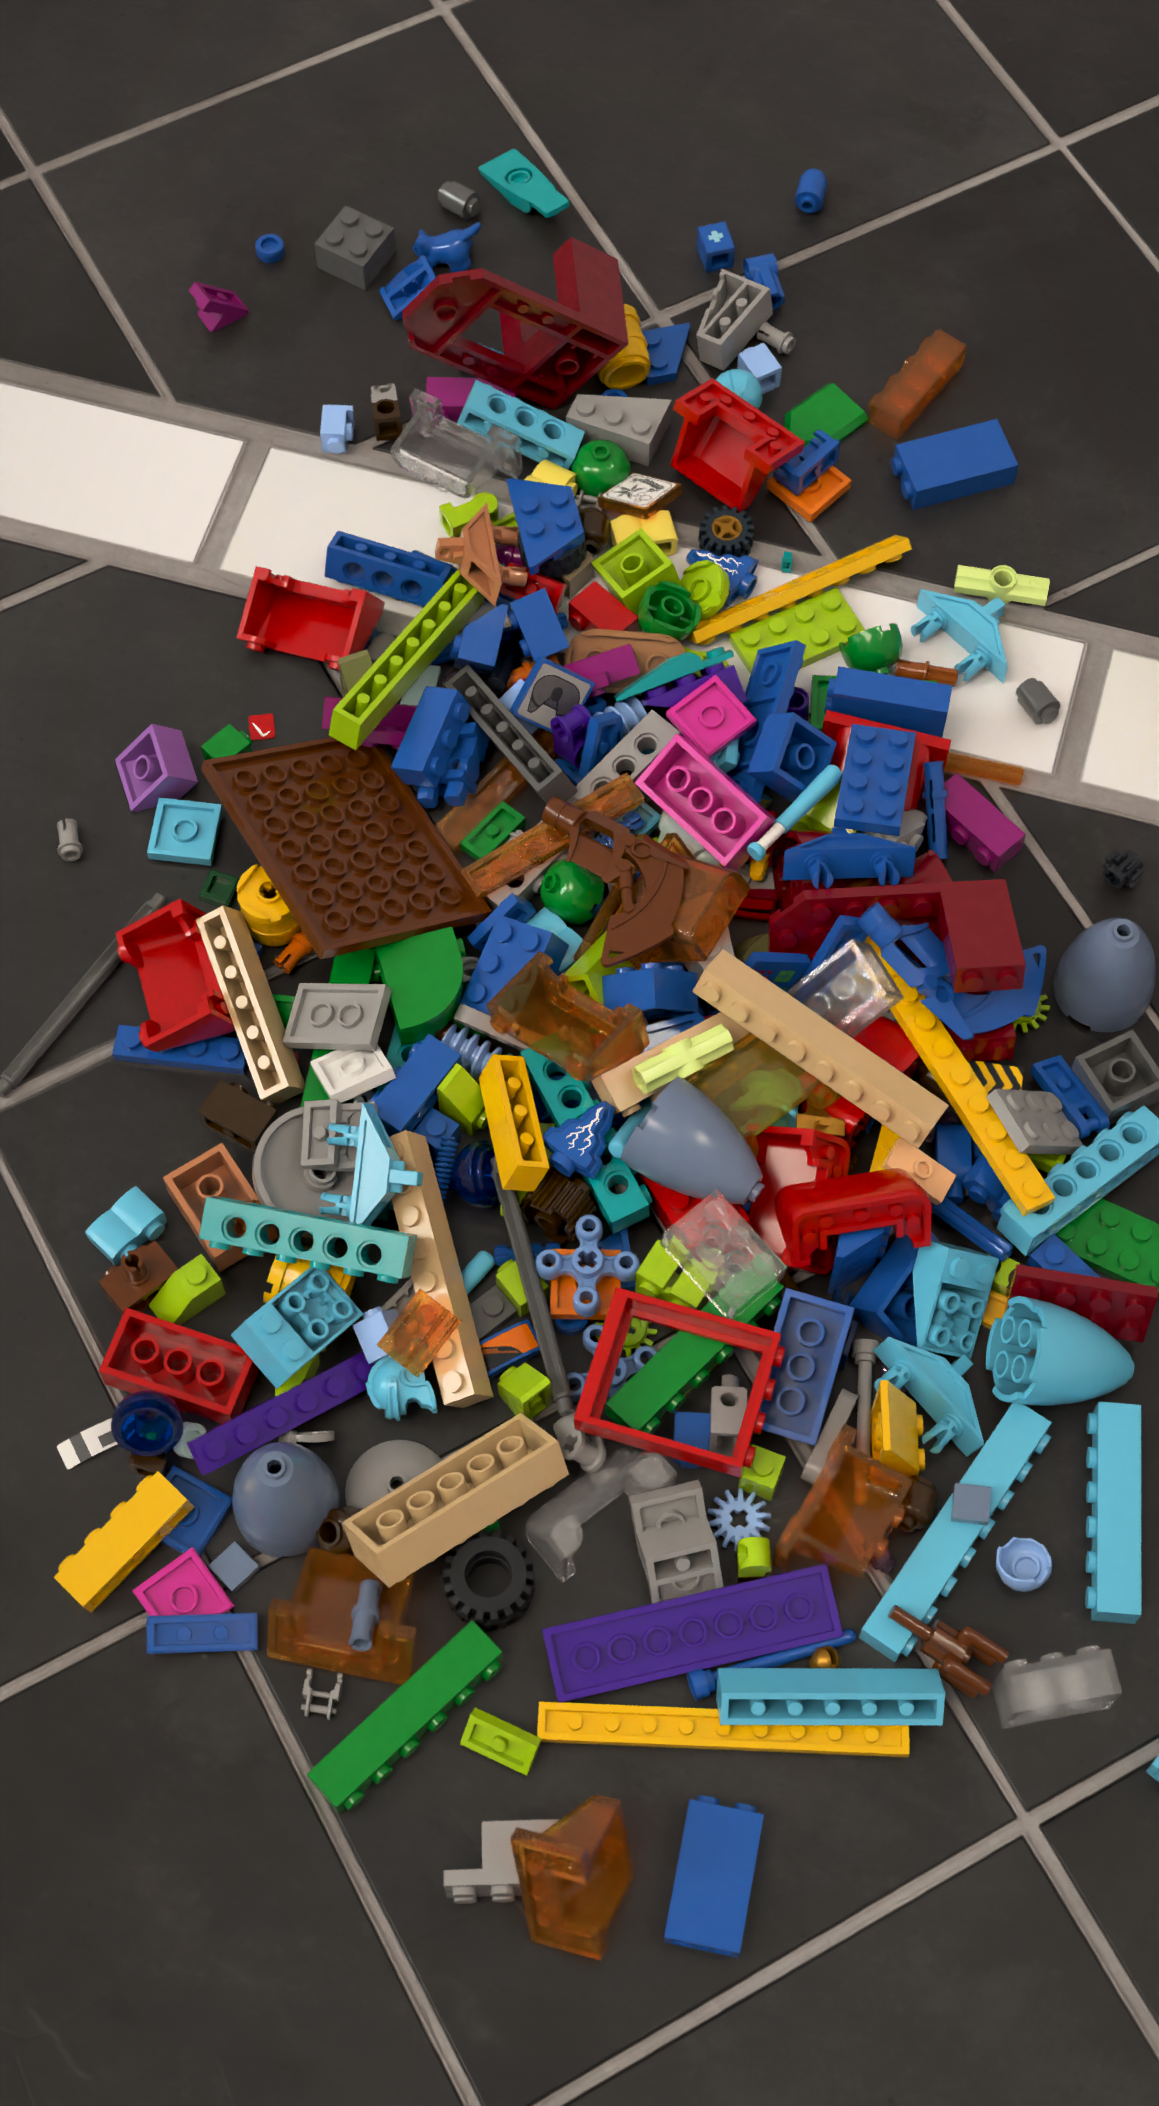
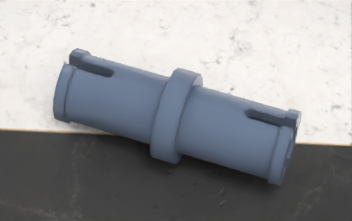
M366 1579L360 1583L358 1601L351 1612L353 1626L348 1644L352 1645L351 1648L356 1651H367L372 1647L374 1628L380 1621L381 1612L378 1606L383 1586H380V1583L373 1579Z

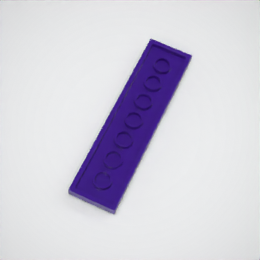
M825 1563L542 1629L558 1702L569 1701L684 1674L699 1668H710L843 1636L829 1572Z

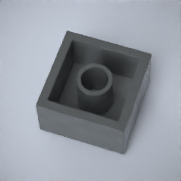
M346 205L314 244L317 268L363 290L370 286L396 253L393 227Z
M1133 1029L1075 1057L1071 1068L1072 1071L1107 1114L1110 1125L1117 1122L1128 1111L1134 1113L1143 1105L1148 1107L1159 1101V1068Z

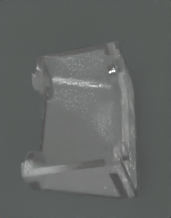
M623 1446L607 1456L597 1471L593 1473L586 1472L533 1512L526 1522V1536L561 1583H563L576 1573L573 1555L581 1547L583 1541V1530L580 1527L582 1523L624 1491L628 1496L676 1485L677 1472L661 1454L632 1446Z

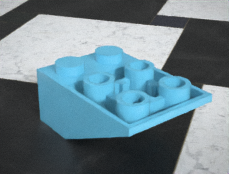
M931 1240V1246L919 1247L912 1271L918 1348L957 1357L965 1354L968 1359H971L999 1262L998 1258L973 1249Z
M310 1267L246 1319L231 1336L275 1388L278 1389L358 1320L363 1313L326 1270Z

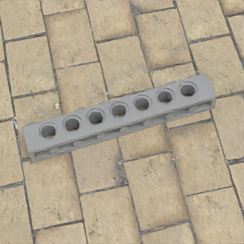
M651 710L575 786L578 792L569 798L567 802L586 812L597 811L614 820L616 812L624 804L627 806L636 798L640 789L635 784L637 779L675 734L681 735L680 731L655 711ZM645 749L655 750L648 755L641 753ZM625 770L633 772L631 775L626 777L619 775L621 772ZM603 792L611 793V795L605 799L597 797L599 794ZM541 820L476 886L489 908L494 911L511 893L527 901L536 893L541 894V883L545 873L554 863L567 858L570 836ZM586 826L582 831L584 835L594 839V835L598 832L589 826ZM559 836L567 837V840L562 843L553 842ZM538 858L546 860L541 865L531 864L532 861ZM519 880L523 882L520 887H509L513 881Z

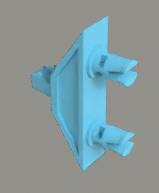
M920 589L916 607L926 616L911 626L912 635L915 637L921 633L919 642H925L928 637L941 628L970 654L954 666V669L958 671V675L965 672L963 681L970 680L972 676L985 667L1004 683L1008 666L998 629L1000 622L998 619L1004 614L1003 611L1006 604L999 597H996L982 606L974 600Z
M362 1102L359 1126L329 1124V1130L343 1133L344 1136L327 1138L328 1145L356 1147L357 1154L352 1195L323 1192L320 1199L333 1202L336 1206L319 1207L320 1214L349 1217V1222L370 1226L396 1192L402 1193L403 1185L422 1186L423 1172L405 1170V1161H400L372 1103Z
M891 1337L885 1339L872 1350L889 1369L881 1378L875 1381V1390L878 1389L880 1380H888L898 1389L904 1386L937 1423L922 1437L923 1444L934 1437L937 1438L930 1452L939 1453L952 1440L963 1454L968 1457L985 1445L969 1384L961 1377L973 1365L965 1354L950 1364L944 1357Z

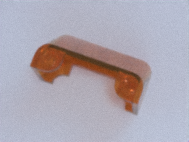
M541 951L486 1004L491 1017L490 1024L498 1033L510 1035L566 1069L578 1081L582 1079L591 1081L640 1055L649 1045V1037L641 1009L630 1003L624 1008L617 1006L614 1011L571 987L567 975L563 973L560 976L556 975L549 967L553 963L552 958Z

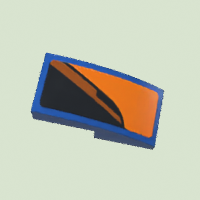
M530 1319L507 1327L479 1342L489 1380L512 1365L519 1367L541 1353L535 1329Z

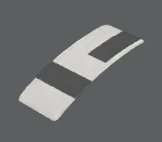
M115 1416L59 1444L57 1449L66 1468L71 1469L86 1459L127 1441L128 1436L119 1418Z

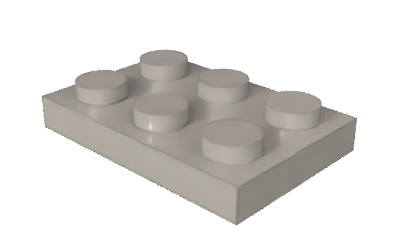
M299 983L282 1042L288 1048L375 1051L392 990L386 984Z
M995 1089L986 1096L1019 1153L1073 1155L1083 1145L1079 1139L1078 1129L1073 1123L1068 1121L1062 1111L1060 1100L1051 1092Z

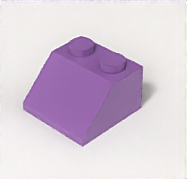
M151 724L115 759L132 812L156 807L159 798L180 800L198 783L181 730Z

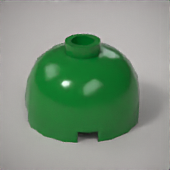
M604 439L592 440L584 444L577 451L571 471L577 474L576 484H578V493L580 494V491L584 490V495L587 494L598 497L599 493L604 495L631 475L627 454L618 444ZM602 496V499H605V501L612 500L611 498Z
M661 581L657 586L651 585L645 591L637 609L638 622L643 632L669 635L682 642L695 630L700 621V605L698 601L694 604L689 598L692 593L688 589L677 583Z
M890 623L891 630L882 631L881 625L861 631L847 638L848 645L841 641L839 648L846 665L852 669L890 674L889 668L898 662L902 654L903 643L898 625Z
M562 859L554 863L545 873L540 889L541 901L546 909L558 915L563 922L571 925L582 924L593 916L589 912L594 904L600 905L603 897L604 882L601 881L602 877L572 861L568 863L566 859Z

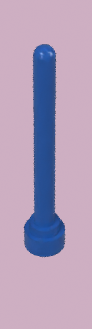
M851 1628L842 1630V1637L769 1653L726 1668H775L812 1656L819 1647L832 1646L837 1648L852 1643L856 1639V1632ZM702 1668L686 1673L695 1701L709 1697L710 1692L716 1690L718 1670L711 1672L710 1669L703 1671Z

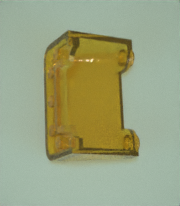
M751 1032L733 1044L734 1050L714 1061L708 1062L704 1065V1068L685 1079L711 1099L733 1122L746 1140L755 1158L759 1151V1145L755 1136L807 1099L813 1107L823 1109L842 1097Z

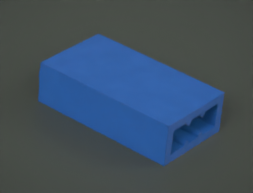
M997 419L897 444L894 458H891L892 472L895 476H899L903 497L909 499L913 510L1014 484L1019 466Z
M838 666L836 679H829L824 713H826V710L942 737L949 709L952 685Z
M698 1796L697 1800H689L663 1943L738 1958L741 1950L764 1814L756 1813L757 1808L751 1805L735 1803L734 1808L719 1805V1799L709 1796Z

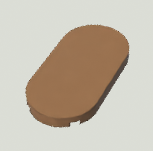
M589 629L579 633L570 642L565 653V665L626 644H631L640 674L610 683V685L604 687L606 693L617 694L666 659L687 652L678 640L665 634ZM671 681L660 685V687L665 685L666 688L672 686Z

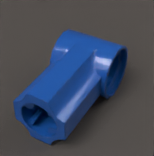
M770 253L744 259L745 278L770 288L772 310H777L780 305L784 304L785 295L778 279V266L775 255Z

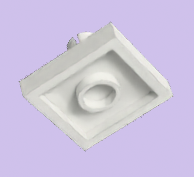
M378 1044L375 1051L335 1050L310 1062L329 1099H338L340 1103L353 1098L354 1103L364 1102L363 1095L366 1096L369 1102L374 1095L371 1089L396 1078L390 1063Z

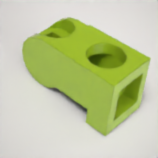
M483 492L475 495L471 501L457 507H453L450 502L439 506L440 523L450 538L451 536L460 537L462 529L486 502L490 521L498 520L497 498L493 494Z

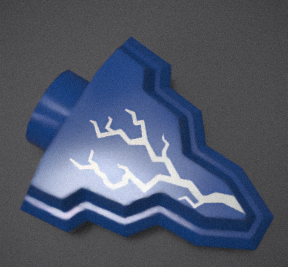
M692 549L686 556V561L689 565L697 561L709 560L725 570L730 582L729 594L724 603L725 606H730L738 596L747 599L756 586L758 578L753 573L759 563L757 559L747 555L737 557L732 554H723L718 556L708 550Z
M603 1101L588 1108L579 1119H567L558 1128L550 1127L542 1135L544 1146L552 1153L548 1159L550 1164L567 1177H570L574 1171H577L579 1174L594 1180L603 1166L600 1158L606 1150L604 1137L612 1127L615 1107Z

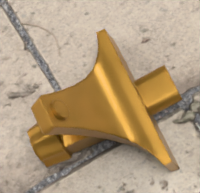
M807 1091V1110L803 1114L796 1113V1128H810L831 1135L845 1136L844 1120L834 1118L826 1112L818 1092Z

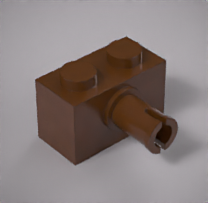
M156 1240L149 1245H142L136 1250L127 1251L129 1258L127 1259L125 1254H123L121 1265H115L108 1269L99 1281L104 1294L122 1316L126 1308L141 1313L146 1311L151 1301L172 1273L178 1270L177 1266Z

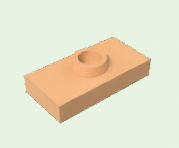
M902 1137L895 1141L881 1166L883 1169L900 1168L905 1170L927 1192L930 1201L936 1206L942 1203L956 1177L951 1171Z

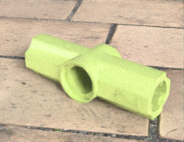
M958 565L954 592L987 597L989 601L999 597L1005 604L1014 601L1045 606L1050 579L1017 574L1013 568L1006 565H999L992 570Z
M719 1024L691 1039L687 1037L661 1050V1054L651 1057L631 1068L632 1078L637 1088L645 1095L671 1082L678 1076L684 1078L704 1068V1064L712 1060L714 1061L734 1050L732 1036L722 1024Z

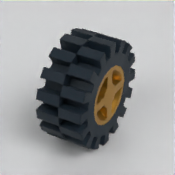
M727 505L722 506V511H719L717 507L713 508L712 514L707 512L704 515V519H701L700 550H708L718 556L723 554H732L737 557L745 554L749 555L753 546L754 524L752 525L751 517L746 518L744 510L738 514V507L734 506L732 511L727 510Z

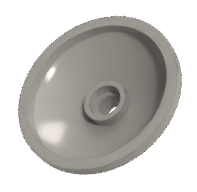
M391 1440L373 1446L358 1458L350 1470L345 1488L346 1505L358 1508L361 1511L394 1491L391 1488L392 1482L400 1480L405 1484L442 1460L431 1449L414 1441Z

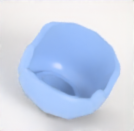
M1013 1537L1003 1547H998L996 1570L1003 1583L1011 1589L1027 1592L1039 1588L1047 1581L1052 1571V1560L1045 1546L1036 1540Z

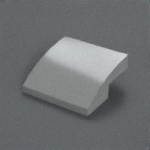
M338 1099L304 1101L301 1151L302 1168L337 1172L355 1171L357 1148L328 1145L327 1138L344 1136L343 1133L329 1130L328 1126L330 1123L359 1126L362 1103L341 1104ZM366 1102V1103H372L373 1106H374V1108H375V1110H376V1112H377V1114H378V1106H377V1104H376L375 1102Z

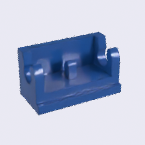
M818 429L813 434L817 438H812L801 453L779 466V469H776L773 473V477L797 496L838 461L840 441L834 440L822 430Z

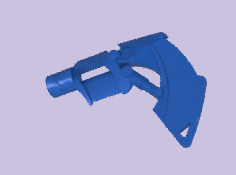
M879 902L874 903L856 920L857 925L881 949L883 959L910 987H916L920 994L927 997L920 1002L963 1040H971L975 1038L973 1036L975 1034L986 1033L1004 1027L1021 1016L1029 1018L1035 1014L1040 999L1046 965L1047 950L1043 945L1022 950L1026 963L1023 989L989 991L985 995H972L964 992L954 993L944 944L929 929L928 922L919 925L900 926ZM902 940L926 968H916L894 945L895 941ZM1033 955H1037V956H1038V962H1037V963H1036L1035 958H1034Z

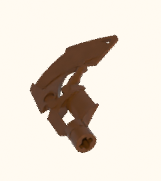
M557 796L549 800L543 811L542 821L570 836L566 862L572 861L602 877L601 881L607 884L618 882L623 912L610 915L601 956V965L604 968L615 966L671 939L674 936L672 925L677 916L683 895L684 873L689 874L688 862L646 834H644L641 841L637 840L633 834H630L629 828L597 811L586 812ZM586 826H589L614 840L613 849L584 835L582 831ZM631 863L639 870L646 885V896L635 905L633 900L634 885ZM610 953L620 954L613 958L609 957Z

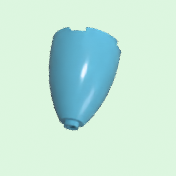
M1016 1296L1008 1300L1009 1308L1004 1313L1002 1319L995 1318L991 1327L986 1349V1370H992L995 1383L992 1392L1003 1402L1048 1406L1072 1404L1108 1394L1125 1385L1133 1376L1134 1362L1119 1341L1089 1319L1058 1305L1029 1297ZM1031 1350H1036L1035 1356L1027 1355Z

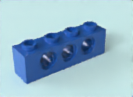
M337 531L327 546L324 577L334 579L340 583L364 588L370 592L384 594L396 600L407 601L425 607L452 576L453 565Z

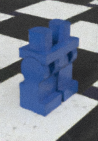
M476 722L464 723L457 744L452 750L445 772L441 776L437 788L416 786L418 788L417 801L422 807L435 808L439 796H444V800L448 805L464 806L467 794H476L477 784L475 782L479 778L480 762H484L489 738Z

